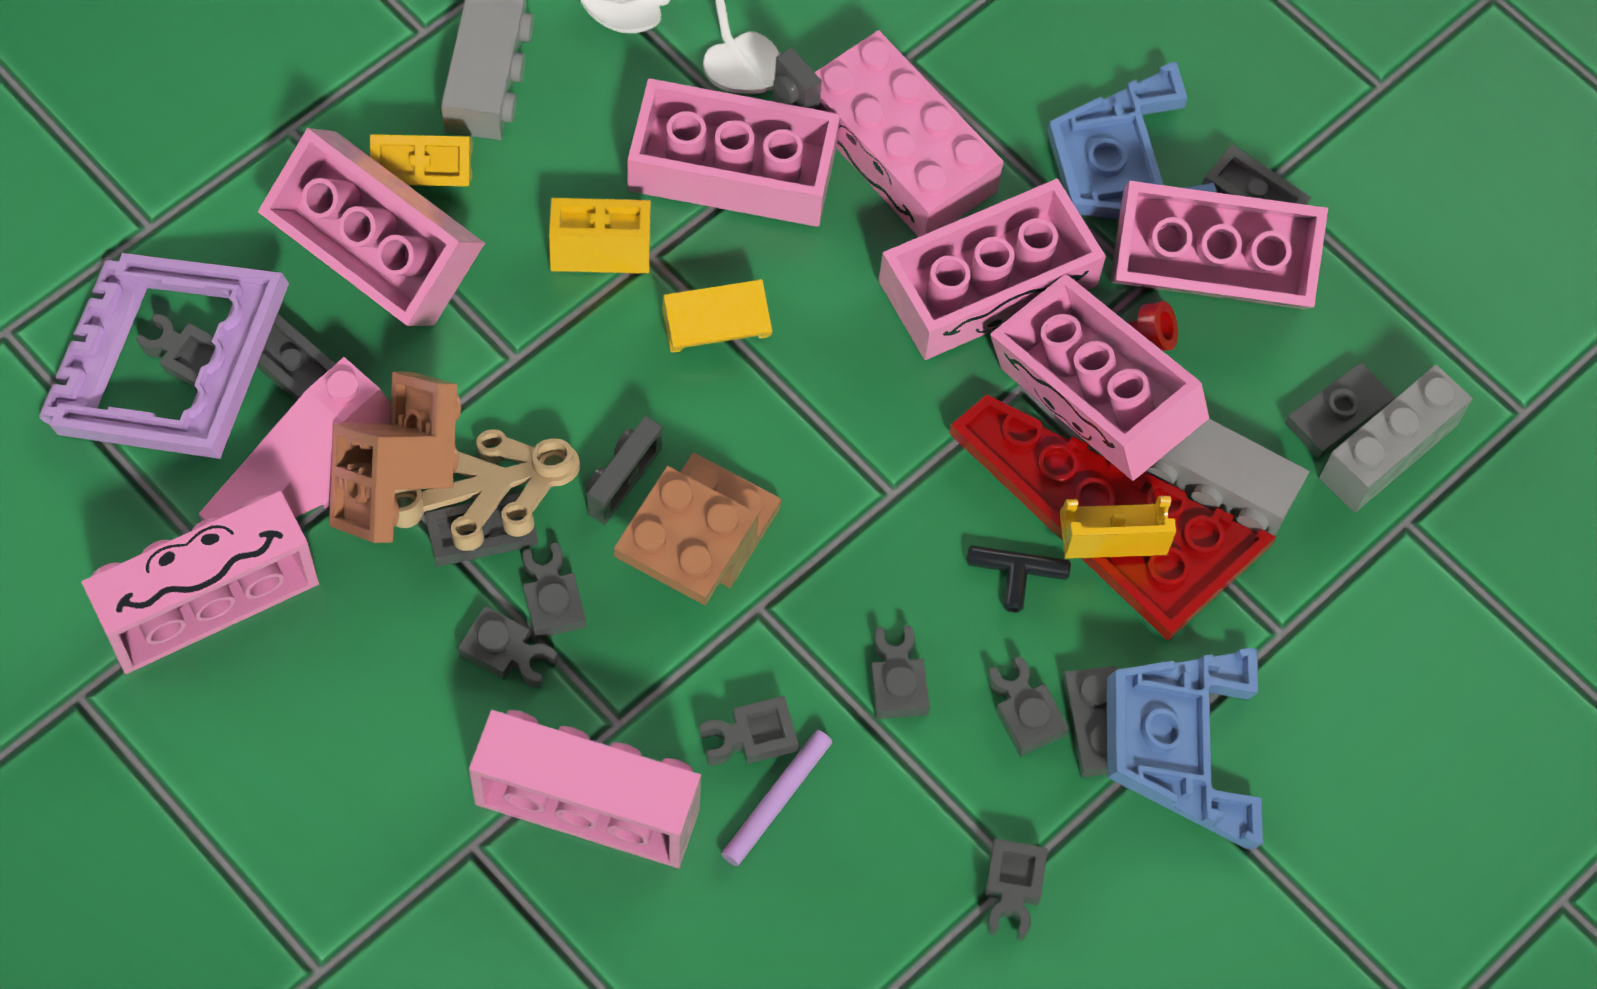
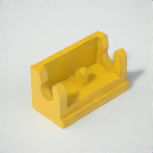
M370 135V157L407 185L470 186V182H472V137Z
M551 198L549 229L551 271L649 274L651 200Z
M762 279L663 296L662 314L671 353L679 352L685 347L755 336L761 339L772 335Z
M1158 496L1155 504L1078 507L1077 499H1066L1064 506L1060 509L1065 559L1167 555L1176 534L1175 519H1168L1171 497Z

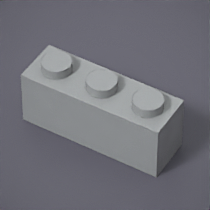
M465 0L441 104L444 132L502 140L505 122L513 123L517 107V94L512 93L514 82H522L526 55L521 53L523 42H531L534 28V14L527 13L526 0Z
M1435 365L1331 453L1319 479L1356 513L1457 427L1473 398L1438 365Z
M1208 419L1145 472L1185 491L1187 495L1192 497L1193 501L1213 511L1219 508L1234 515L1233 519L1243 526L1256 532L1262 529L1276 536L1310 471Z

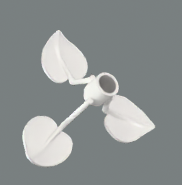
M580 0L585 10L598 23L621 33H639L654 28L661 21L659 6L667 5L670 0ZM715 0L721 35L725 43L714 45L707 50L703 62L705 75L712 84L728 92L764 93L767 90H773L776 57L780 55L776 46L767 37L757 32H746L733 39L730 34L725 1Z

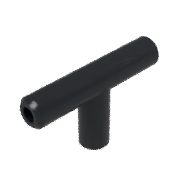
M973 545L969 547L967 564L969 566L1007 571L1003 608L1011 613H1018L1024 609L1028 575L1067 580L1070 575L1071 562L1066 559Z

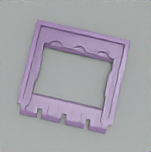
M122 253L119 261L106 260L92 290V293L100 299L90 298L74 333V336L83 342H70L55 377L65 385L53 384L51 386L39 418L43 422L48 423L57 435L220 459L289 285L288 281L279 272ZM147 288L229 298L233 303L227 319L218 324L212 339L215 349L210 362L207 365L201 366L194 387L198 392L191 408L183 411L180 420L160 418L150 412L108 407V410L97 409Z

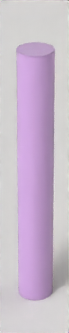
M820 730L814 731L721 853L727 862L736 867L740 865L832 744V740Z

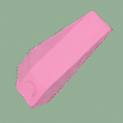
M343 357L302 394L200 511V518L205 520L212 517H224L241 509L242 505L253 497L259 495L270 496L278 491L282 492L294 517L300 516L323 505L324 509L329 507L333 424L390 423V401L377 385Z

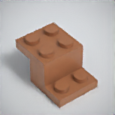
M392 372L390 423L333 424L330 527L372 543L393 542V529L399 519V506L395 498V490L453 488V473H455L458 467V451L455 446V424L461 412V402L457 394L456 383L414 372Z
M693 452L680 472L667 465L615 545L614 557L706 606L719 583L728 588L732 587L779 512L782 499Z

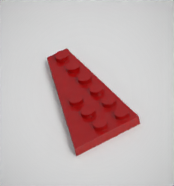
M987 394L951 424L949 434L1062 541L1060 509L1064 506L1066 499H1077L1078 507L1155 504L1158 496L1171 497L1168 519H1175L1176 534L1167 555L1081 558L1167 641L1266 552L1276 539V536L1262 529L1256 532L1233 521L1234 515L1219 508L1213 511L1187 498L1185 491L1146 472L1132 481L1105 457L1089 450V444L1073 436L1068 440L1042 427L1040 420Z

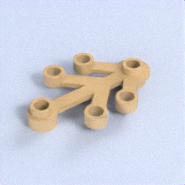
M486 430L476 439L480 459L458 451V467L455 473L469 477L468 479L453 482V488L428 489L425 491L421 489L395 490V498L399 506V519L396 526L400 528L412 527L420 521L423 513L426 511L476 498L464 516L455 519L450 527L453 543L456 548L462 551L475 550L484 541L483 525L512 487L528 483L516 502L507 504L501 511L503 527L507 534L514 537L527 535L533 530L535 525L533 512L550 488L567 484L577 476L580 470L579 456L569 443L561 439H547L533 447L507 438L500 430ZM491 445H498L497 447H494V448H487V447H489V446H491ZM506 458L519 463L507 468L495 465ZM516 517H524L523 519L518 521L512 520ZM473 531L469 535H461L464 532Z

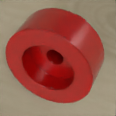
M1166 301L1142 305L1138 312L1137 321L1128 322L1129 325L1162 351H1169L1175 348L1178 340V324L1172 307Z

